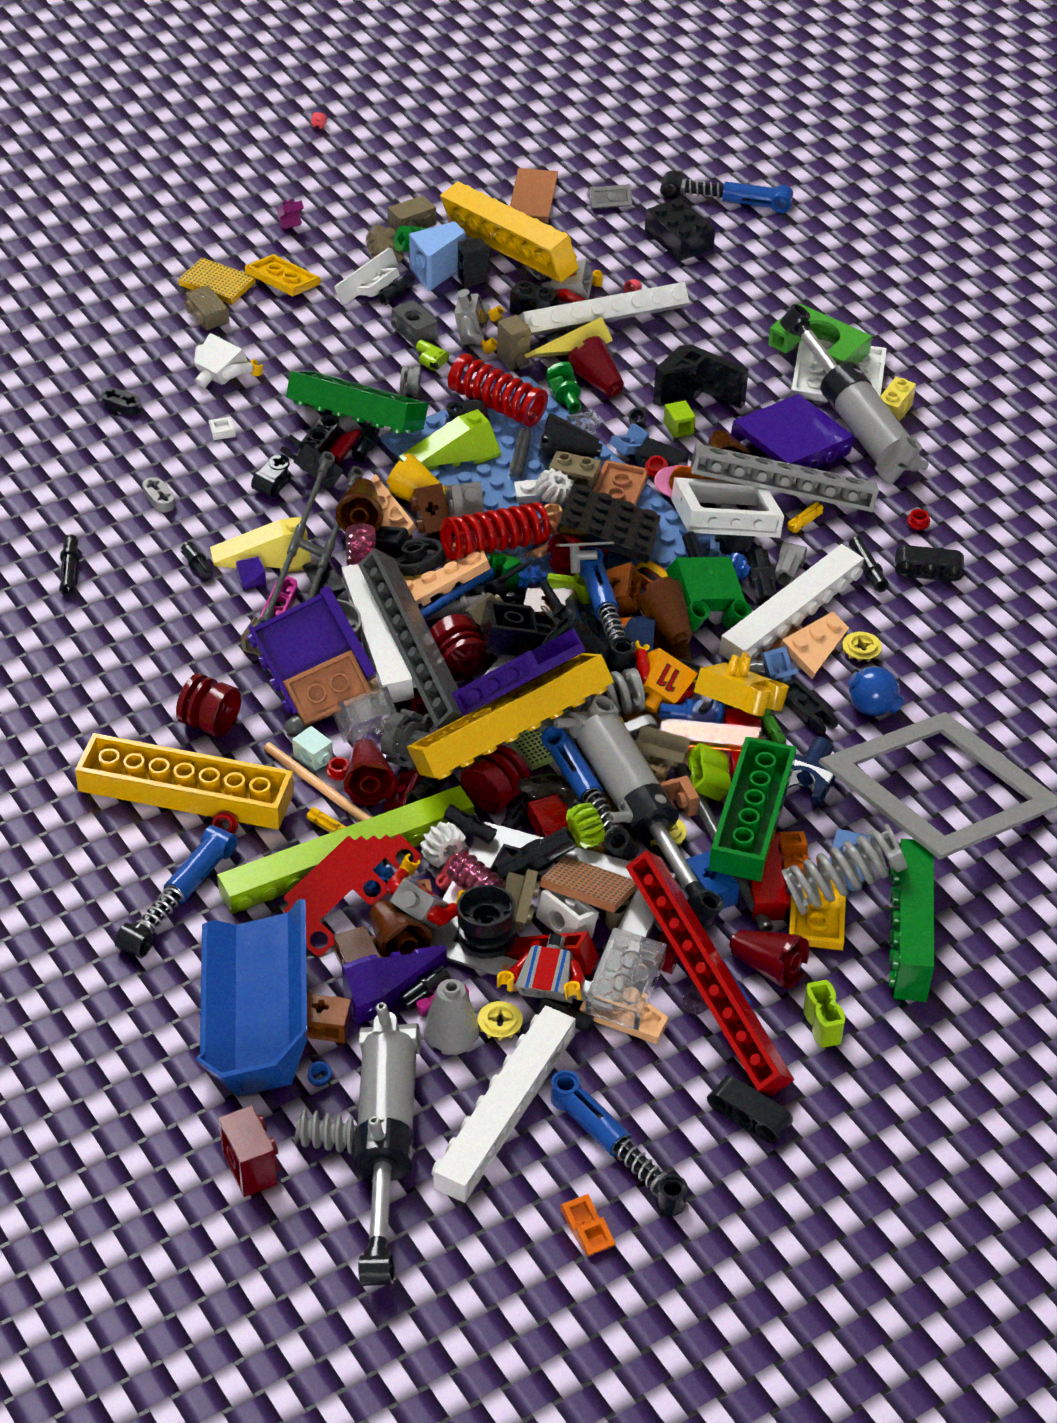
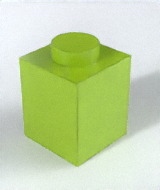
M686 400L665 404L663 422L672 437L678 438L694 434L696 416Z

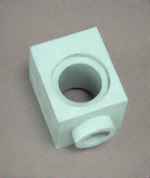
M312 726L292 739L293 757L313 772H316L323 766H327L333 758L332 741Z

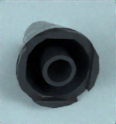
M549 413L538 450L539 458L553 459L556 451L595 459V456L600 457L603 444L599 443L600 438L555 414Z

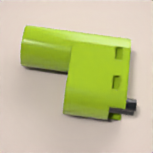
M421 339L416 344V351L421 353L419 364L433 371L438 370L449 359V352Z

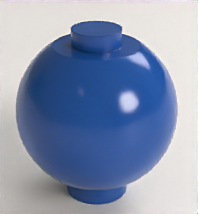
M878 666L866 667L858 673L854 672L848 681L851 703L864 715L881 716L887 712L895 714L903 704L904 697L899 695L897 679L885 668Z

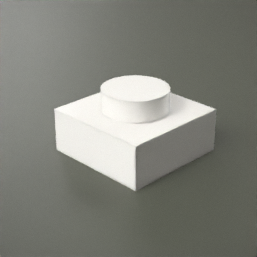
M537 480L514 482L517 504L540 502V497L536 495L537 491L534 488Z

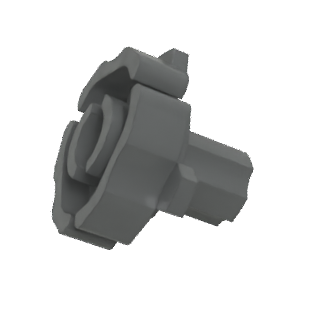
M402 709L400 713L394 712L385 724V731L380 741L381 753L386 754L387 762L408 767V771L417 770L407 746L431 734L429 729L432 728L434 723L429 713L422 716V714ZM409 719L410 722L404 725L403 723Z

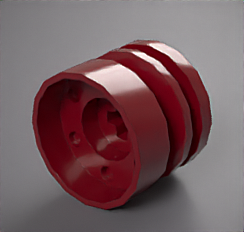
M462 614L449 615L431 627L430 632L454 681L469 679L479 674L486 667L490 660V653H486L484 640L471 618Z
M196 673L187 680L180 692L176 706V717L183 724L193 728H200L205 733L221 738L229 732L238 717L242 702L241 692L236 687L223 682L218 683L216 679Z
M503 744L497 745V750L488 755L482 754L479 759L462 771L460 777L461 786L470 801L480 810L490 814H496L512 801V798L518 796L521 791L529 786L531 781L530 772L524 760L513 749Z

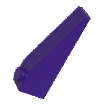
M445 945L419 948L406 955H401L397 951L391 952L390 956L385 958H378L376 954L368 955L343 964V998L351 999V1013L355 1022L360 1024L365 1021L374 1020L377 1016L375 1007L378 1003H385L388 1010H390L400 1002L398 999L399 995L415 985L418 978H424L439 966L446 968L447 948Z

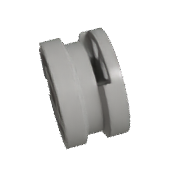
M406 365L402 366L400 395L405 397L412 395V398H419L421 367L415 366L410 368Z

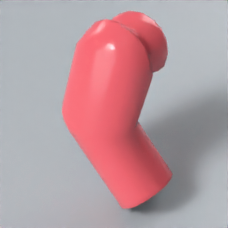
M455 853L452 854L436 878V886L442 891L448 890L457 870L464 862Z

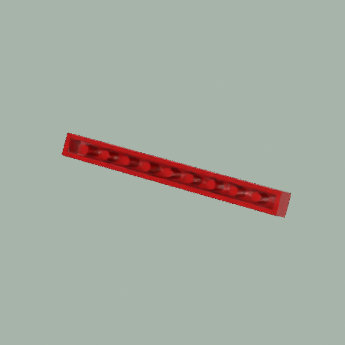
M725 709L722 725L731 782L745 736L764 740V737H760L762 729L761 719H757L756 715L749 714L741 709ZM780 832L775 833L762 882L748 879L751 884L750 896L754 899L751 914L752 921H755V916L759 914H766L770 920H784L786 909L791 908V895L786 893L787 884L781 872L784 867V854L779 852L781 846Z
M647 850L625 866L757 1091L774 1096L794 1081L793 1076L661 857Z

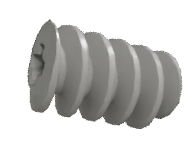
M303 1109L297 1121L294 1144L297 1145L301 1139L302 1146L308 1147L312 1141L313 1147L319 1149L324 1142L326 1151L332 1150L335 1144L336 1151L339 1153L343 1152L347 1145L348 1153L353 1154L357 1125H354L353 1116H349L345 1124L342 1122L341 1114H338L335 1121L332 1122L329 1112L326 1113L323 1120H320L318 1111L315 1110L313 1116L308 1118L307 1109Z

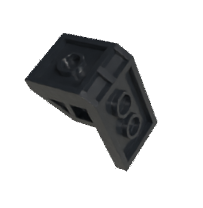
M681 345L656 367L653 403L658 406H665V404L684 400L692 402L700 394L706 393L741 409L745 405L749 369L697 346Z
M571 594L565 599L567 616L552 628L540 646L574 628L586 649L583 653L602 654L603 659H605L610 652V648L602 624Z

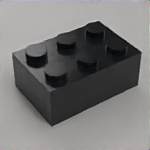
M681 198L646 209L645 231L678 261L714 249L715 228Z

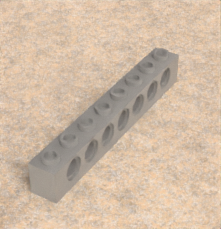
M697 443L691 461L692 474L873 512L879 492L877 483L873 481Z

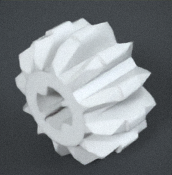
M551 468L549 471L544 470L540 474L534 488L537 491L536 495L542 498V502L565 506L574 481L568 479V474H562L561 470L556 472Z
M439 822L437 827L431 826V831L428 834H423L425 840L420 843L423 857L437 868L440 866L444 867L453 853L463 856L461 850L467 846L464 841L466 837L463 832L450 822Z

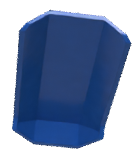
M306 899L297 900L289 912L238 925L217 920L202 924L200 1054L195 1058L196 1061L237 1097L292 1085L307 1042Z

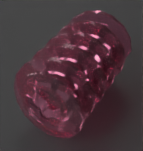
M364 523L353 524L346 529L347 566L359 564L373 548L376 549V529L372 525Z
M468 850L457 853L448 864V878L454 881L462 890L466 891L478 885H495L506 889V881L499 879V875L492 873V870L489 867H485L482 861H478L475 855H469Z

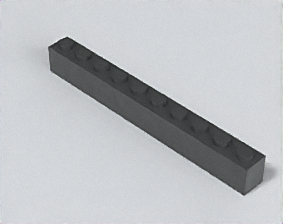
M373 548L358 566L435 727L441 729L463 717L451 694L458 690V687L395 559Z

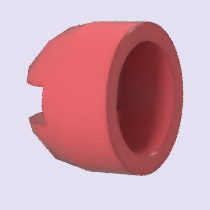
M319 112L313 113L311 116L312 126L315 129L316 126H319V129L325 127L327 116Z
M637 279L628 280L623 285L625 293L638 291L642 288V284Z

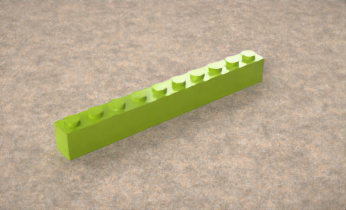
M459 785L217 874L219 893L231 914L247 910L252 906L287 894L347 836H351L354 840L362 836L368 840L374 835L381 839L384 835L394 838L397 834H400L415 847L425 840L423 834H428L431 831V826L437 827L439 822H449L443 819V816L450 804L470 815L474 814V805Z

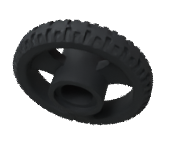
M433 538L410 539L405 541L399 550H390L387 553L388 556L395 559L403 576H416L432 571L446 559L441 541ZM427 550H434L437 553L434 556H429Z

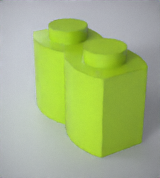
M699 742L688 754V767L691 771L690 782L697 793L719 802L728 794L731 785L728 773V758L724 752Z
M827 980L807 983L803 1007L807 1021L813 1026V1038L821 1048L840 1045L845 1024L844 1011L835 1002L836 992Z

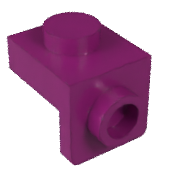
M294 199L282 202L283 205L276 210L281 228L284 230L301 225L302 221L299 212L304 209L302 200L295 202Z

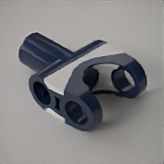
M823 737L815 738L812 740L804 757L796 754L794 770L788 789L792 786L808 788L812 792L811 804L820 806L828 796L836 779L832 773L818 763L820 758L831 755L833 751V745L828 739Z

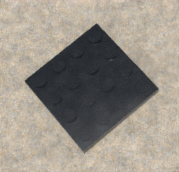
M573 484L556 531L588 543L614 542V544L596 546L647 564L661 515H658L651 509L636 507L629 501L614 499L607 493L592 491L585 485Z

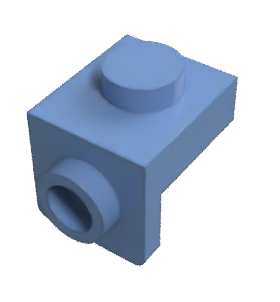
M631 424L627 435H612L609 444L615 447L616 452L628 456L629 454L636 453V450L649 437V433L637 424Z
M694 533L703 556H719L720 545L719 542H715V534Z
M786 646L760 653L767 678L785 683L792 680V675L799 673L797 668L792 669Z

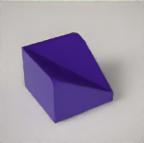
M259 556L236 562V573L243 590L266 585V573Z

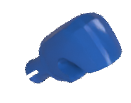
M698 697L693 702L692 699L686 698L682 705L660 702L659 708L661 710H659L658 717L659 719L681 720L683 728H688V730L713 733L722 726L725 715V703L712 699L709 706L700 712L698 709L703 703L701 697Z

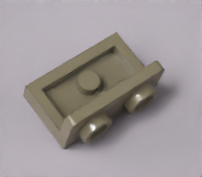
M375 224L373 229L367 233L366 242L371 259L385 249L392 248L397 262L400 263L404 258L403 251L398 252L394 246V234L396 232L394 229Z
M641 726L638 740H635V743L645 759L652 761L653 756L663 758V764L677 767L678 763H685L691 738Z
M528 869L525 876L511 872L507 875L504 889L510 892L515 901V928L519 931H522L526 922L531 923L535 907L530 906L532 896L537 897L541 883L536 880L537 871Z

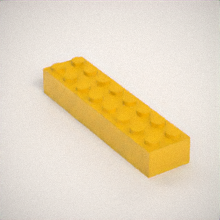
M458 181L440 195L449 223L455 221L460 228L464 229L467 236L473 239L482 238L489 247L560 283L579 268L576 260L577 256L571 245V238L567 233L561 232L551 225H546L538 219H534L524 212H520L510 205H505L496 198H491L483 192H479L469 185H464Z
M581 653L407 746V749L420 775L441 780L451 775L452 769L472 764L475 761L474 757L480 754L488 755L496 751V746L500 743L515 741L520 737L519 733L526 729L527 731L535 730L542 725L541 721L564 714L563 710L569 706L573 708L585 703V698L591 694L596 696L608 690L607 686L614 683L602 654Z
M96 733L92 734L75 769L77 787L80 792L214 817L219 812L228 811L233 813L240 823L279 830L294 794L293 771Z

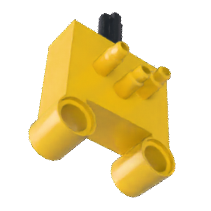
M743 652L740 659L738 655L733 654L729 663H720L707 667L679 659L680 662L698 673L695 678L697 680L694 689L695 693L756 716H764L766 708L774 711H782L789 686L750 672L751 657H749L748 653Z

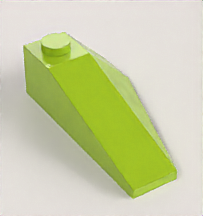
M477 409L458 416L401 454L399 460L404 462L407 459L405 455L411 453L428 470L438 469L439 465L451 463L453 467L460 466V462L473 461L474 464L483 463L501 456V450L490 421Z

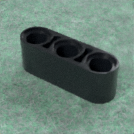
M331 414L320 417L301 442L307 443L321 454L327 451L340 435L339 418ZM298 446V454H299L300 451L302 450V448H300V447Z
M903 545L898 547L895 552V572L903 577L951 582L958 581L964 576V555L960 551Z
M729 1075L724 1076L707 1096V1101L712 1109L768 1143H776L793 1122V1117L786 1108Z

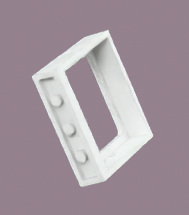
M674 477L671 500L688 532L781 537L784 515L769 490L725 480ZM699 502L756 505L760 511L704 508L700 506Z

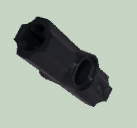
M757 545L747 552L748 566H751L748 577L749 586L754 589L756 603L761 606L777 594L775 587L776 573L775 567L770 565L768 551L761 545Z
M564 826L543 839H536L520 848V852L497 864V872L504 883H506L507 875L510 872L525 876L529 869L539 873L550 867L557 858L577 848L576 840L568 827Z

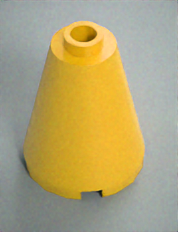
M408 453L405 455L407 459L404 462L399 460L386 483L390 485L388 490L392 496L410 502L414 489L439 484L440 482L416 456Z

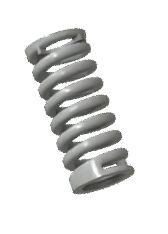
M636 668L624 669L621 674L617 671H612L610 674L614 683L607 686L606 697L613 701L619 711V703L614 689L616 682L619 687V697L623 713L630 715L632 709H635L637 712H643L645 709V693L638 670ZM589 696L585 698L586 702L581 704L582 711H587L591 704ZM569 706L568 711L569 713L579 712V707L572 708ZM564 709V714L557 718H566V710ZM547 718L541 721L542 725L536 730L538 732L545 730L547 727L554 725V720Z
M888 823L884 825L883 833L875 829L871 830L869 834L870 842L866 837L858 836L856 839L857 849L851 842H844V856L838 848H831L829 851L831 862L823 853L817 854L816 862L818 869L811 860H804L803 869L805 876L796 865L781 870L801 916L808 912V906L811 903L815 908L822 906L817 885L827 901H835V893L830 878L842 896L849 894L843 871L853 888L860 890L862 883L856 865L867 883L874 884L876 879L869 858L880 876L884 879L887 878L889 872L882 851L889 860L890 867L896 872L908 869L900 846ZM803 890L805 891L806 895L808 896V898H806V899H805Z

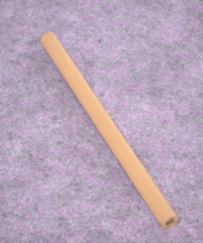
M271 742L264 746L265 752L361 822L372 818Z

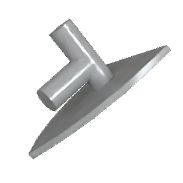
M614 542L555 544V547L570 546L571 573H581L580 560H597V550L580 551L579 546L614 544Z

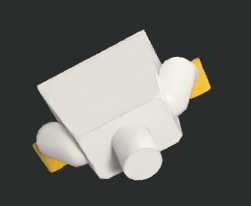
M211 333L206 338L204 344L196 346L194 364L200 374L195 381L203 388H206L211 380L224 385L241 374L250 373L252 376H261L263 373V365H258L257 360L253 359L249 362L241 348Z

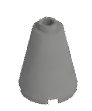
M447 979L438 985L423 1025L424 1039L428 1046L432 1049L435 1047L442 1050V1054L458 1055L470 1050L473 1047V1043L479 1037V1024L464 984L456 979Z

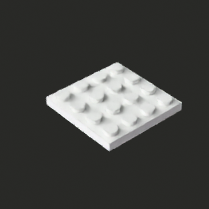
M803 340L799 342L790 397L800 394L808 400L828 402L820 389L821 382L827 373L823 371V367ZM819 340L827 351L834 345L830 341ZM871 346L870 353L857 365L869 379L879 396H881L887 348Z

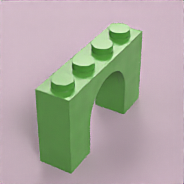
M798 303V305L809 312L810 329L816 337L828 340L834 344L828 350V353L837 365L846 362L858 364L870 353L872 335ZM780 318L770 327L768 345L787 353L802 339L799 335L786 331L780 324L782 319Z

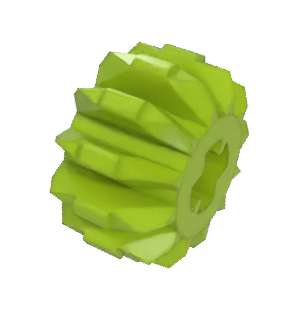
M590 802L575 805L567 810V827L573 834L578 847L584 849L592 848L604 841L606 833L603 828L604 824L597 809Z

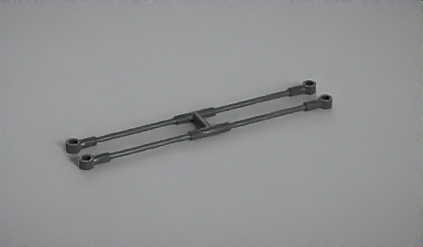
M325 451L319 458L320 466L317 471V479L301 521L294 531L287 550L285 563L269 605L264 610L262 618L259 619L256 626L273 617L274 606L291 561L296 556L299 547L320 557L317 566L318 571L307 600L315 597L322 575L326 571L336 544L335 539L340 527L336 521L324 549L302 537L322 479L326 476L328 468L331 467L335 460V456L331 452ZM353 466L348 473L347 491L356 480L363 477L364 471L360 467Z

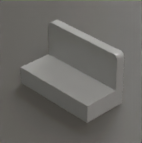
M630 184L590 187L587 191V196H590L591 209L632 205Z

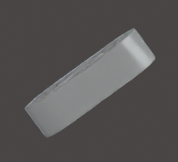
M156 477L144 480L142 484L143 495L158 512L166 513L172 511L175 508V496L167 485Z

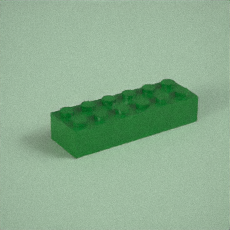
M291 371L286 398L293 399V403L296 405H313L312 409L324 412L330 410L332 415L345 417V415L352 416L351 420L362 423L369 421L371 426L384 428V426L391 427V432L400 434L424 430L429 406L427 402L316 371Z
M745 736L711 847L710 871L762 882L794 770L797 747Z
M901 838L900 849L908 869L901 872H896L893 868L890 869V882L893 883L894 887L890 888L889 903H892L894 907L890 908L889 923L894 928H890L889 944H892L894 949H890L889 966H892L893 971L890 970L888 987H893V999L927 1002L934 970V855L916 840Z

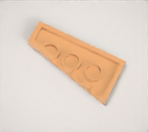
M483 550L470 553L462 560L449 562L441 569L428 571L421 577L412 581L408 580L406 583L416 604H421L424 607L432 602L430 599L432 596L438 593L445 595L452 591L455 583L459 581L460 583H466L491 569Z

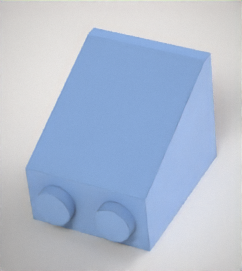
M455 221L409 234L410 270L427 291L434 289L458 272V242L466 240V233Z

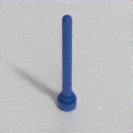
M491 568L470 581L462 583L421 610L420 612L424 620L478 584L483 585L494 580V570Z

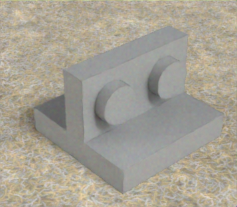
M481 481L444 485L450 516L461 517L464 514L473 515L476 512H485Z

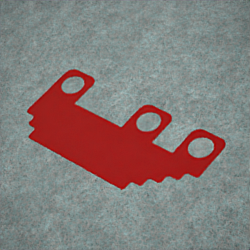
M397 834L394 838L384 835L381 839L374 835L368 840L362 836L356 840L351 836H347L284 896V900L288 903V906L284 909L285 913L289 912L297 900L306 899V947L315 956L324 955L334 945V934L320 920L352 889L369 905H374L388 893L387 883L373 871L384 858L397 870L400 864L396 860V854L402 849L412 852V863H417L418 860H421V854L400 834ZM374 880L380 884L381 892L378 896L369 897L364 893L363 887L367 881ZM321 931L327 935L328 943L325 947L315 948L312 946L310 937L314 932Z

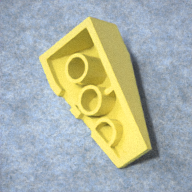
M600 317L524 355L526 358L570 355L576 346L578 348L584 345L582 341L587 338L599 336L606 344L613 341L603 318Z
M302 517L277 520L211 546L210 552L213 566L236 568L237 561L259 556L265 570L267 567L280 568L281 572L294 531ZM305 529L302 538L308 541L307 530ZM299 547L296 556L291 561L288 572L304 570L302 565L311 562L310 552Z

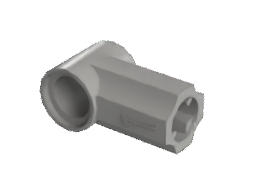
M783 542L775 569L778 584L787 586L794 581L798 569L804 565L807 547Z

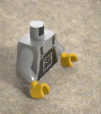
M468 289L460 290L457 293L455 319L462 345L476 344L478 346L480 344L486 354H491L497 349V341L494 338H490L487 341L484 340L488 316L491 321L497 322L504 317L501 315L504 309L501 306L491 309L490 305L482 302L479 294H470Z

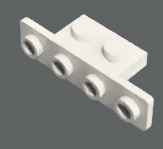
M392 248L385 249L335 285L336 293L342 305H346L358 295L376 296L380 293L379 290L389 286L393 280L400 276L397 269L398 262Z

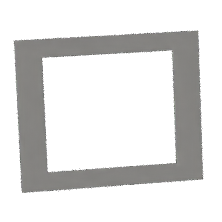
M946 712L820 758L818 762L939 860L1057 809V796ZM941 733L1028 799V801L945 836L856 765Z
M484 822L488 826L497 829L495 838L489 845L481 839L475 838L443 900L449 904L455 903L459 891H466L469 888L484 885L488 874L493 869L504 847L520 851V848L536 839H543V837ZM579 847L554 860L559 862L564 856H568L632 879L625 867L630 861ZM671 873V875L673 876V878H674V880H675L676 874ZM638 887L592 982L585 980L581 991V1001L613 1010L656 920ZM457 916L447 924L438 926V928L428 925L433 935V941L431 940L429 947L445 945L447 948V961L497 976L499 972L503 971L502 965L509 963L510 967H512L518 961L505 956L481 959L469 955L462 949L459 943L454 942L458 934Z

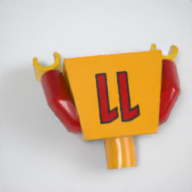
M639 640L635 642L636 667L643 683L644 693L647 695L645 710L656 713L660 702L679 705L685 702L686 698L691 699L693 697L697 680H693L696 678L697 672L661 648L648 653L647 651L650 648L648 644L641 647Z

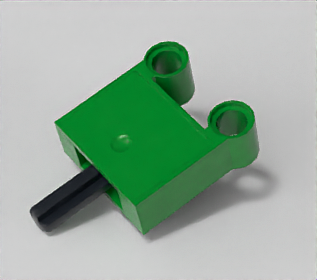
M694 532L684 533L682 539L688 557H676L666 572L672 580L678 578L683 586L692 632L699 629L709 617L710 611H724L721 621L730 630L752 613L750 605L745 601L731 557H703Z

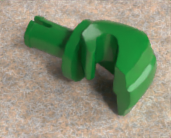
M557 362L547 369L546 375L550 393L557 402L566 405L570 413L579 412L582 408L578 400L581 390L576 381L570 362Z
M491 553L487 556L489 565L494 570L495 579L522 564L519 558L504 553ZM518 573L506 580L509 584V592L519 588L518 581L521 579Z

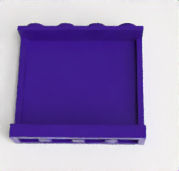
M800 394L733 420L730 434L739 442L748 439L773 460L813 469L849 455L854 439L853 434Z
M329 585L320 589L319 595L255 627H252L251 624L248 625L249 634L246 637L252 648H258L261 654L258 660L264 671L269 669L272 678L269 680L275 692L280 691L284 699L281 700V703L287 714L292 713L293 716H298V711L288 695L283 681L352 650L367 682L376 678V671Z
M573 628L537 649L530 650L451 694L463 716L578 656L585 652L586 649Z

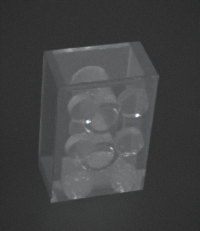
M613 928L586 995L585 1013L639 1030L665 962L667 944Z

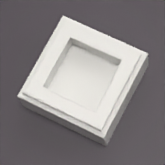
M231 417L209 420L213 441L236 437Z

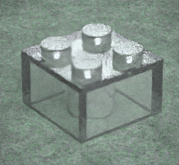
M386 686L339 702L333 716L343 742L351 741L352 744H355L361 739H366V735L375 733L376 736L382 735L385 731L387 720L397 711Z

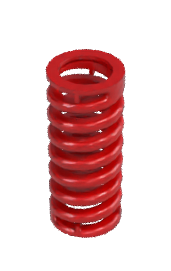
M464 353L460 355L453 363L448 374L447 382L450 390L456 391L460 395H465L470 400H481L486 404L487 408L494 409V411L504 414L507 418H513L516 422L523 423L526 427L535 426L546 410L548 394L544 389L534 388L529 382L523 383L522 379L514 378L510 373L504 374L501 369H494L491 364L485 365L482 360H475L470 354ZM468 364V369L465 373L464 379L461 381L462 372L465 366ZM475 372H477L475 378H474L473 381L471 382L472 377H473V374H474ZM487 374L486 379L483 385L481 386L482 380L484 376ZM496 379V383H495L494 387H493L492 390H491V386H492L494 380ZM506 383L505 389H504V391L502 392V394L500 395L501 390H502L504 384ZM515 389V392H514L512 398L510 399V396H511L513 390ZM525 393V396H524L522 402L520 403V400H521L523 394Z
M540 502L522 504L518 507L510 506L507 509L499 508L496 511L487 510L484 513L476 512L473 515L464 514L461 517H446L440 525L442 548L450 560L466 558L470 553L483 550L491 554L495 549L503 552L507 547L514 550L518 545L523 548L527 547L530 543L535 546L547 543L550 536L549 517L545 507ZM535 510L540 513L542 518L539 519ZM540 521H543V532H542V526H541V522H540ZM452 530L454 532L455 540H452Z

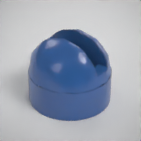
M321 1061L312 1063L307 1072L309 1082L316 1087H321L328 1083L331 1076L330 1067ZM324 1072V1074H325L324 1076H322V1077L319 1078V1079H315V1078H317L318 1076H320V1075Z

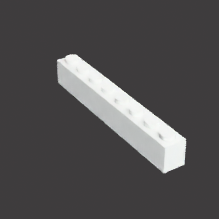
M685 282L526 311L518 317L525 324L529 325L531 336L578 328L600 317L603 318L604 322L678 309L690 302Z
M843 544L839 545L724 633L721 637L718 653L729 661L733 654L738 655L740 659L743 652L748 653L751 660L756 659L763 649L769 650L778 637L783 639L792 625L795 627L799 626L807 616L815 614L820 606L824 603H829L834 595L838 592H843L853 580L857 581L863 573L862 565L864 558Z
M358 564L341 567L348 601L356 606L361 614V638L368 658L376 671V681L384 704L414 698L413 688L417 687Z
M546 1005L539 1015H534L526 1035L522 1034L519 1037L514 1053L508 1054L505 1058L500 1074H495L492 1077L489 1090L485 1096L481 1095L478 1098L475 1111L471 1117L466 1116L460 1129L461 1132L457 1138H451L446 1154L442 1159L439 1158L435 1162L431 1172L434 1176V1189L465 1203L575 1036L576 1018Z

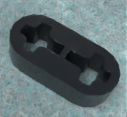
M107 388L101 393L102 405L107 409L125 415H136L141 411L140 397L117 388Z

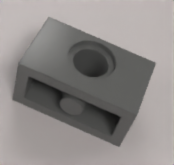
M414 300L392 308V327L414 346L421 339L427 342L438 339V320Z

